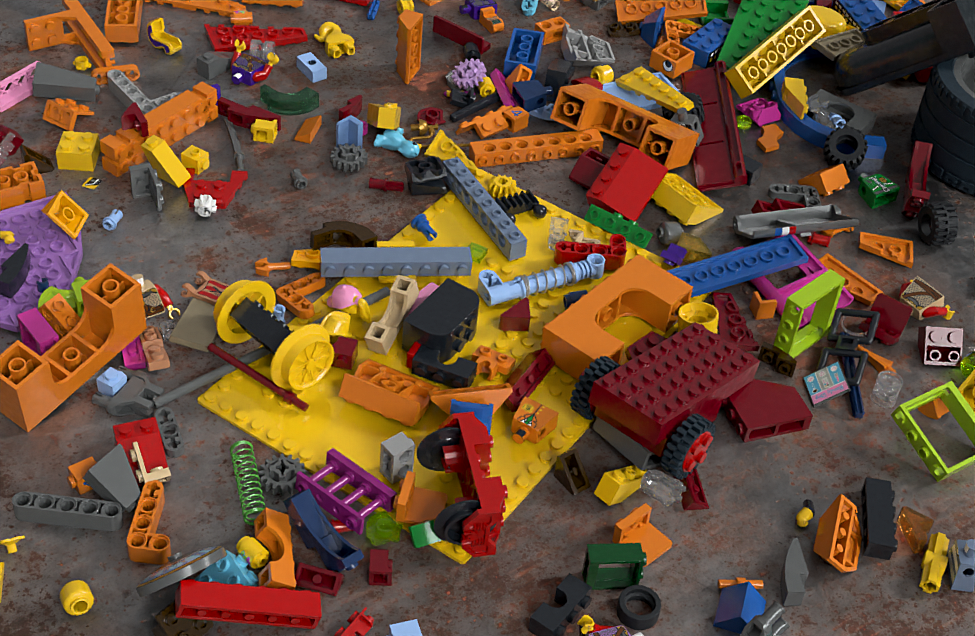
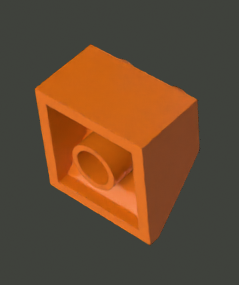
M843 163L820 169L797 180L800 185L815 187L818 190V194H823V197L833 194V190L838 191L845 188L844 185L850 182Z

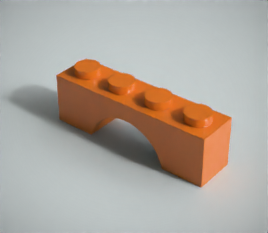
M265 508L254 520L255 538L267 547L272 561L258 574L259 586L294 590L296 587L295 563L292 554L293 544L291 542L289 515Z

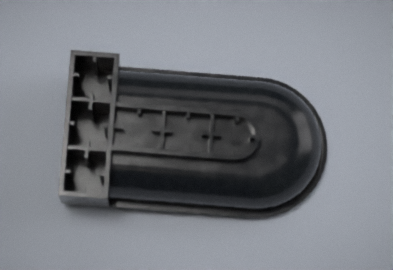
M932 0L862 30L861 34L864 41L845 51L835 64L834 75L838 86L835 88L836 93L839 96H850L965 54L969 58H974L975 0Z

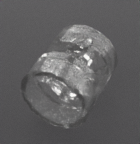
M251 40L250 55L268 62L267 55L269 52H272L275 56L274 41L265 40L262 43L261 40Z
M892 371L880 372L871 393L872 401L879 407H893L903 385L902 377Z

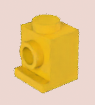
M256 119L255 123L251 125L253 141L274 143L277 136V120Z

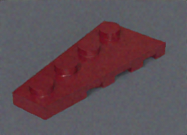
M713 292L711 297L712 304L719 313L718 335L726 341L735 344L743 351L758 352L760 346L757 341H754L751 329L748 330L744 316L740 315V309L732 294Z

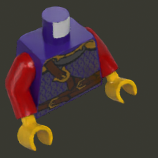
M235 40L234 44L237 50L233 53L230 66L232 81L236 85L242 82L252 86L259 81L266 80L273 69L272 65L279 62L278 56H274L272 52H269L267 55L268 62L245 52L241 54V51L246 49V45L242 41V44L239 46V40Z

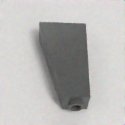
M41 62L36 63L32 83L33 96L95 102L96 95L100 93V85H97V78Z
M596 416L593 429L640 470L661 466L663 462L661 461L662 457L657 456Z

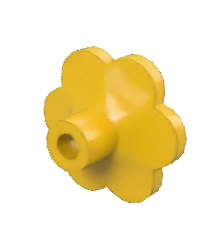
M25 535L1 540L0 545L7 547L8 554L17 552L16 543L24 539Z

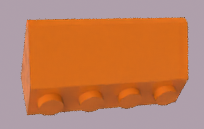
M405 9L397 18L399 28L396 34L398 43L396 45L397 57L395 64L397 65L399 76L405 84H409L420 69L423 14Z

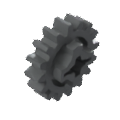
M345 143V146L340 144L339 148L334 147V151H331L330 162L333 163V167L337 166V170L343 169L344 172L347 170L353 172L354 169L359 171V167L365 168V165H367L368 153L365 152V148L361 149L360 145L356 147L354 144L351 146Z
M281 453L279 458L272 455V460L265 459V464L260 465L259 478L261 486H265V491L272 489L273 495L281 492V495L284 496L286 491L293 494L297 472L301 471L306 475L304 463H300L299 458L293 460L291 454L288 457H284V454Z

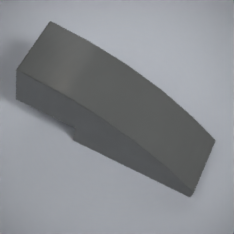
M793 538L781 571L780 588L783 606H800L806 593L804 585L809 572L798 538Z

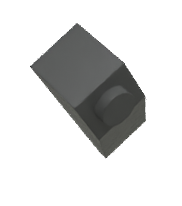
M208 51L197 57L198 74L207 80H211L229 70L233 52Z

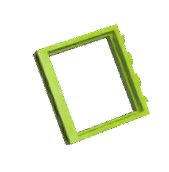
M829 269L787 297L773 345L795 358L828 334L845 278ZM816 302L810 323L798 331L804 309Z
M952 381L901 404L890 414L937 482L974 464L975 455L947 468L909 412L937 398H941L975 446V412Z

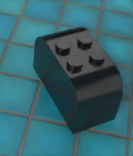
M447 278L403 320L402 349L408 352L414 342H418L427 348L440 350V363L449 361L457 352H461L464 345L468 341H472L475 336L479 310L478 295L473 290Z

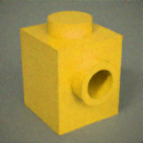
M191 145L181 153V163L185 168H195V174L199 175L209 167V152Z

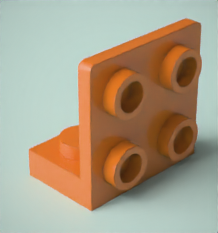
M55 98V100H47L42 119L68 131H73L77 115H94V112L89 110V107L86 105L76 104L75 100L66 98L65 101Z

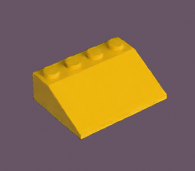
M667 173L651 197L655 200V204L666 208L668 214L679 218L678 221L686 226L688 224L697 225L722 213L724 210L674 173Z

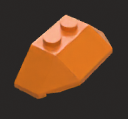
M506 383L428 391V396L431 401L448 415H450L452 399L489 405V403L493 404L492 414H494L513 390L511 385Z
M843 494L838 495L819 519L813 549L818 556L841 573L857 570L862 541L860 524L856 513H858L857 506Z

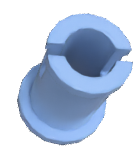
M117 209L112 210L111 214L103 219V227L106 230H114L119 220L123 217L120 210L117 212Z
M280 304L275 306L273 314L277 317L278 321L281 320L285 323L284 314L286 309Z

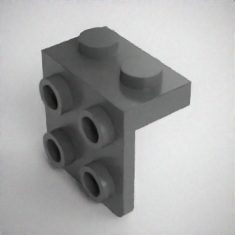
M150 162L129 166L130 187L133 199L151 195L157 210L162 211L164 199L160 191L163 190L161 180H158L156 169L152 168Z

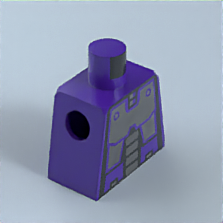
M465 0V4L460 5L459 10L461 14L468 13L472 19L478 20L480 9L492 6L497 15L498 4L494 0Z

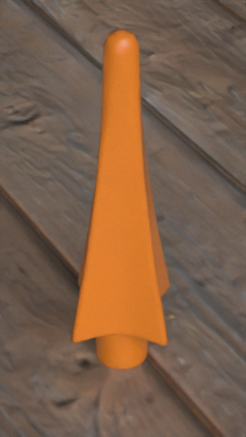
M858 344L857 350L868 352L867 360L881 376L886 373L891 377L895 375L896 370L891 367L893 361L883 358Z

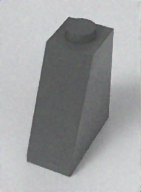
M119 443L91 467L83 479L104 501L119 503L123 514L125 511L130 513L138 505L137 499L141 496V492L123 446Z

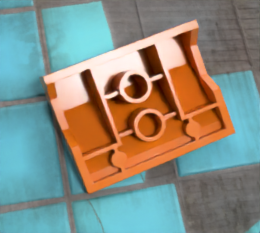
M368 359L359 364L354 376L348 373L344 374L339 397L344 398L348 403L359 404L368 411L381 413L385 418L396 419L402 425L413 426L420 421L433 402L428 396V391L440 390L441 387Z

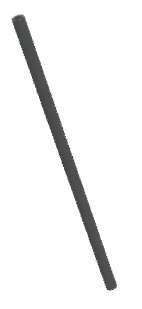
M384 287L363 299L367 301L368 305H371L390 296V290L388 287ZM322 317V318H320V319H318V320H316V321H314V322H312V323H310V324L321 323L324 317ZM262 346L237 359L248 365L271 352ZM229 363L222 365L152 399L153 407L157 409L238 369Z

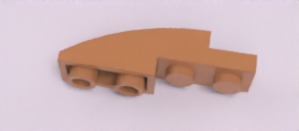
M147 326V329L139 336L148 372L169 368V357L165 351L158 327Z

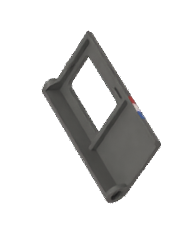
M836 204L733 217L735 233L751 239L800 233V237L812 236L811 232L857 227L859 224V218L841 214V209Z

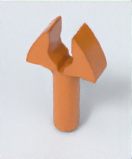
M267 258L255 262L256 274L269 277V272L272 270L291 269L290 262L269 263Z

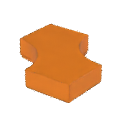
M775 123L762 126L761 134L763 136L757 139L756 144L765 153L778 150L780 145L777 140L783 137L784 132Z

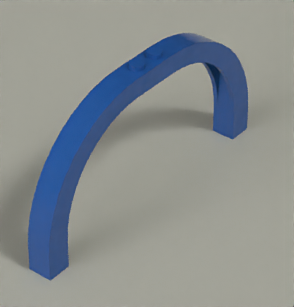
M808 46L769 80L768 89L771 91V100L778 103V110L781 113L780 119L784 124L804 140L824 149L828 135L835 129L816 122L806 114H804L803 120H800L782 100L781 94L784 77H786L785 72L788 68L804 60L828 58L817 49ZM865 135L864 140L868 142V149L864 158L883 159L887 148L884 136ZM843 143L836 146L837 150L842 154L854 153V149L848 144Z

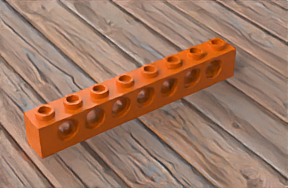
M598 129L476 141L470 142L469 158L478 168L577 157L590 147L602 153L604 140Z

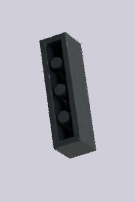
M866 477L862 486L863 556L890 560L892 553L897 551L898 540L894 537L897 523L893 520L896 513V507L893 506L895 491L892 490L891 481Z

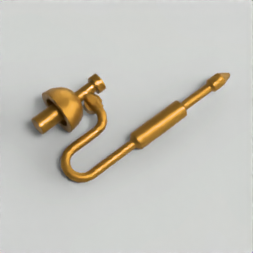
M419 119V124H411V131H419L420 136L412 137L409 141L430 139L435 134V130H438V124L428 125L425 120ZM428 129H429V135H428V136H421V135L426 134V133L428 132ZM454 142V144L458 147H469L470 143L456 144V142ZM422 145L421 148H428L430 145Z

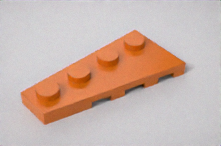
M829 253L818 259L828 270L832 269L845 278L843 286L855 300L871 306L877 295L883 293V291Z

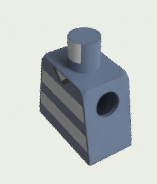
M958 539L946 555L948 557L947 568L950 589L973 592L975 588V540Z

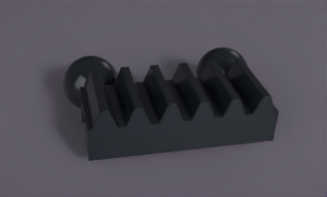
M527 189L526 193L521 191L519 195L516 192L513 197L509 194L507 198L502 196L501 200L498 197L495 199V202L514 224L516 222L515 214L533 210V215L539 219L544 218L547 214L546 207L539 204V201L529 189Z

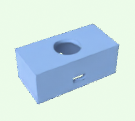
M311 52L297 56V68L312 83L327 79V68Z

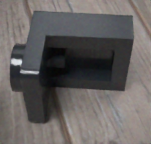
M472 87L468 93L453 88L450 92V104L461 108L474 103L476 98L474 88Z

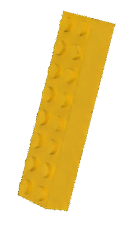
M809 5L794 14L724 74L740 98L743 99L756 92L825 33L826 30Z

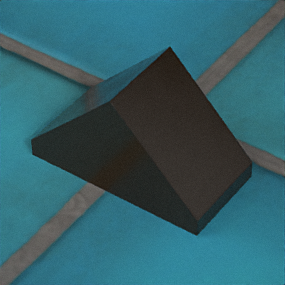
M21 144L22 164L34 161L38 174L52 172L55 169L50 158Z
M572 448L557 456L554 477L572 495H576L591 487L576 448Z

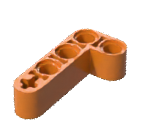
M158 480L148 481L143 486L127 536L128 556L134 562L162 565L169 562L167 557L171 556L169 537L163 534H155L165 504L164 486Z

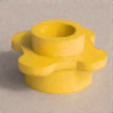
M78 56L73 61L76 70H86L92 67L86 56Z

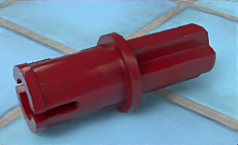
M370 177L369 189H381L384 192H387V190L402 192L404 183L402 181L388 180V178L377 179Z

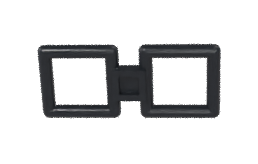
M837 308L827 334V340L837 342L835 348H823L816 371L826 366L829 355L859 358L854 378H846L849 386L858 387L861 383L869 354L866 351H858L857 347L858 344L871 345L873 343L880 313L877 311ZM841 316L871 318L866 337L836 335Z

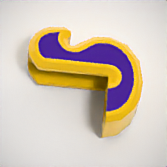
M159 17L150 21L147 24L146 30L148 39L155 48H164L167 55H172L182 49V42L179 38L164 32L163 18Z

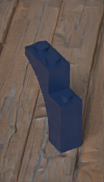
M310 489L302 490L283 501L307 549L316 548L327 570L341 572L346 569V571H349L359 565L358 561L364 558L362 551L346 541L335 530L321 511Z

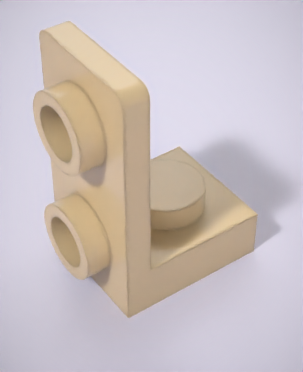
M137 441L133 442V449L129 451L132 462L137 461L139 468L136 470L138 482H143L145 485L148 481L158 480L162 483L170 481L171 473L169 467L165 469L162 466L156 467L147 474Z

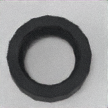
M643 585L626 587L618 599L616 607L617 616L628 628L634 630L652 628L657 623L660 615L661 599L649 587ZM631 600L643 601L651 607L652 612L647 615L634 614L627 609L626 603Z

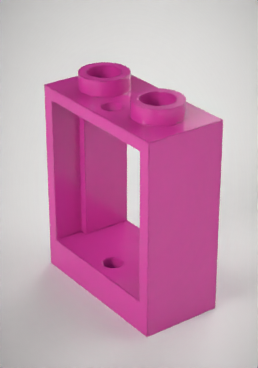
M36 307L17 315L22 343L38 355L42 356L59 341L58 334Z

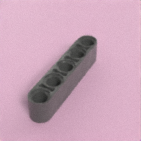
M27 491L18 492L12 497L14 514L20 521L110 532L121 529L124 524L122 507L117 502Z

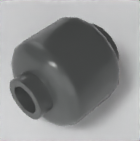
M664 221L656 229V237L661 244H678L684 235L683 228L678 222Z

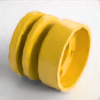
M690 302L682 305L678 311L677 332L696 322L717 334L718 310L713 305L705 302Z

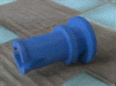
M425 214L417 215L412 220L411 227L422 232L428 241H433L434 239L430 234L436 238L437 232L429 225Z

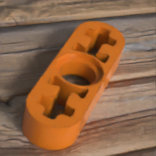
M134 64L101 67L91 71V77L97 78V85L108 84L106 73L113 69L124 72L130 81H135L140 77L139 68Z

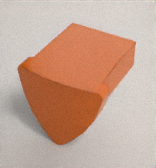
M937 398L918 408L922 414L936 420L950 412L941 398Z

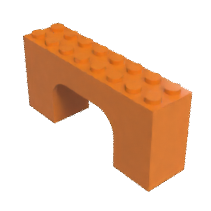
M586 83L560 87L550 116L551 119L577 131L598 129L639 147L641 152L668 168V170L688 165L700 135L693 130Z
M638 254L633 259H629L624 266L619 267L611 276H607L598 286L595 285L589 293L582 295L576 303H572L563 313H559L550 323L547 322L542 329L541 349L546 348L555 361V365L579 380V376L586 368L589 369V364L591 362L594 363L595 359L600 358V356H607L621 364L624 343L604 330L621 317L635 316L665 333L678 322L679 308L690 302L693 286Z
M109 263L81 287L84 311L80 321L42 356L35 353L19 340L0 354V412L27 433L147 329L141 284L113 264Z

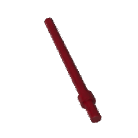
M213 343L209 344L207 348L209 351L281 396L283 401L289 405L293 404L304 412L308 409L309 405L299 399L294 392L278 387L273 381Z

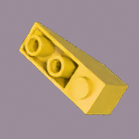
M784 77L781 89L782 100L800 120H803L804 114L808 113L809 107L806 104L808 96L805 95L807 87L804 86V79Z
M636 465L605 472L594 494L609 506L618 504L646 484L653 476L647 472V469L640 470Z

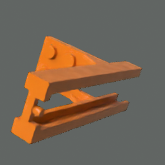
M62 0L66 11L23 20L29 51L58 44L80 45L96 68L110 67L112 64H116L114 59L110 60V58L115 57L114 48L78 0ZM63 22H65L66 27L71 33L64 34Z

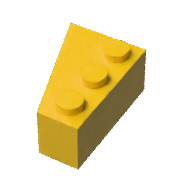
M390 102L384 105L368 103L367 123L377 128L394 130L399 127L401 107H397V103Z

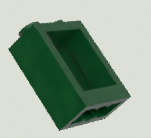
M641 543L587 544L582 568L583 582L591 586L592 590L625 589L632 585H639L640 579H643V566L647 564L646 552L642 551ZM630 563V567L598 568L599 564Z

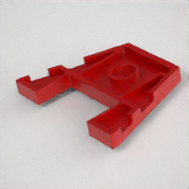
M186 168L191 178L182 186L184 187L189 207L195 208V199H200V195H210L213 200H216V209H226L235 197V192L242 187L243 181L248 179V171L232 170L230 182H224L222 180H194L195 168Z

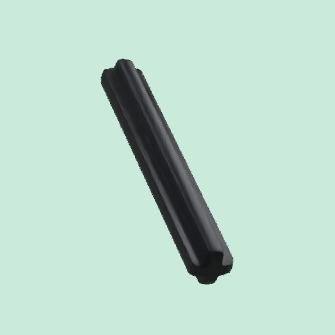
M494 92L451 113L449 119L455 123L500 101V96L498 92Z

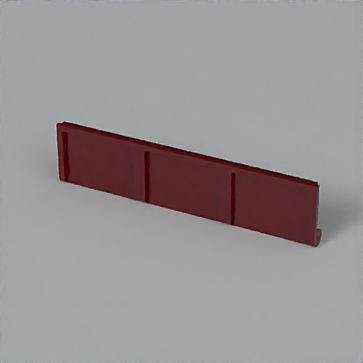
M723 60L717 61L714 64L715 67L681 73L684 93L693 92L696 95L698 94L702 99L705 120L701 124L704 137L699 146H695L693 150L696 181L700 192L742 186L748 180L730 82L724 74L727 71V66Z

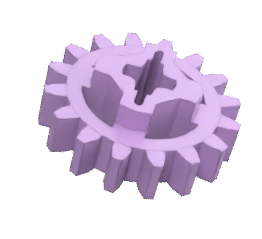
M473 58L470 61L465 59L464 63L459 62L460 65L455 66L456 70H452L453 75L451 77L455 85H458L460 89L464 87L465 90L469 86L470 88H473V85L478 86L479 81L483 82L482 77H486L485 72H487L483 62H480L479 59L474 61Z

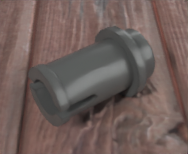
M293 169L294 174L290 172V176L294 181V186L298 189L306 188L307 178L302 175L299 169Z

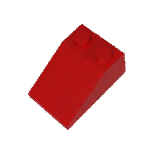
M156 417L113 425L115 445L117 446L120 443L123 446L138 487H142L144 484L143 482H138L136 470L139 469L137 461L132 462L129 450L133 449V442L137 441L147 474L156 467L168 468Z

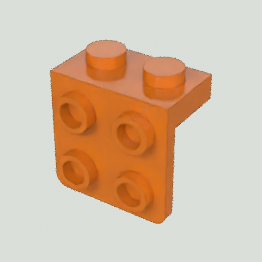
M407 471L405 479L400 480L398 490L400 495H396L393 508H396V521L417 524L425 520L435 519L445 509L448 495L443 492L415 487L416 472Z
M647 503L639 508H634L624 519L620 518L615 523L612 539L614 543H641L642 551L646 552L647 555L646 566L672 547V541L649 523L652 508Z

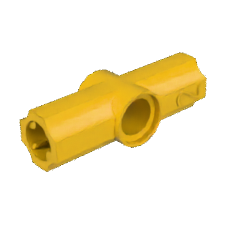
M940 532L931 534L921 563V569L923 570L919 586L924 592L930 594L939 591L942 576L948 563L946 555L949 539Z

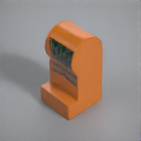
M492 6L480 9L479 22L491 34L504 30V22L495 14V9Z

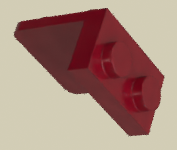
M883 293L878 294L870 310L880 313L875 337L879 338L880 342L886 345L897 343L912 314V307ZM866 318L859 326V329L863 330L865 335H867L871 318Z

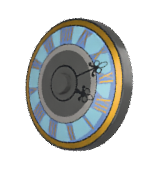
M223 546L203 548L183 555L179 551L167 557L169 562L146 577L137 586V593L139 597H143L219 561L227 553Z

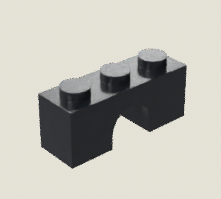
M421 345L412 359L411 374L454 389L470 387L476 378L477 363L458 357L457 361L453 364L440 363V350L430 349Z
M569 573L556 588L554 601L562 607L554 608L543 602L531 615L528 631L536 636H563L566 632V627L569 624L575 623L579 612L582 609H587L592 601L590 597L592 587Z

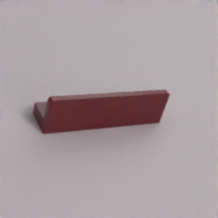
M438 15L433 17V32L462 46H465L468 42H473L478 46L481 55L490 49L491 43L485 41L484 37Z
M546 348L530 352L504 382V384L509 383L513 390L504 401L512 413L517 411L525 396L529 397L556 364Z

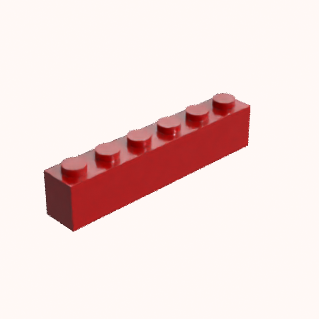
M187 579L180 580L175 592V618L315 629L322 618L321 599L319 592H311L310 590L298 591L287 588L276 589L266 588L265 586L255 587Z

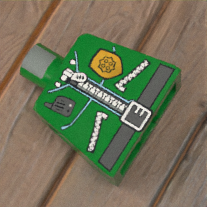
M862 173L858 177L860 182L858 194L871 209L896 201L900 186L882 174L868 176L866 173Z

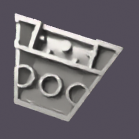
M564 24L561 49L565 60L574 61V66L582 67L608 65L615 62L608 42L593 35L588 37L583 34L582 30L578 29V31L569 28L570 25Z

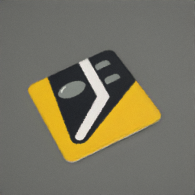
M89 177L82 186L94 190L102 180Z

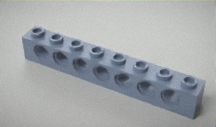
M459 157L444 160L442 163L446 167L447 176L442 179L509 261L524 257L527 247L526 237Z

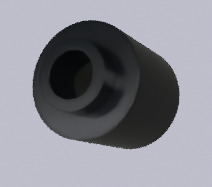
M473 42L465 44L463 48L465 58L468 61L471 58L474 61L480 60L481 54L478 46Z

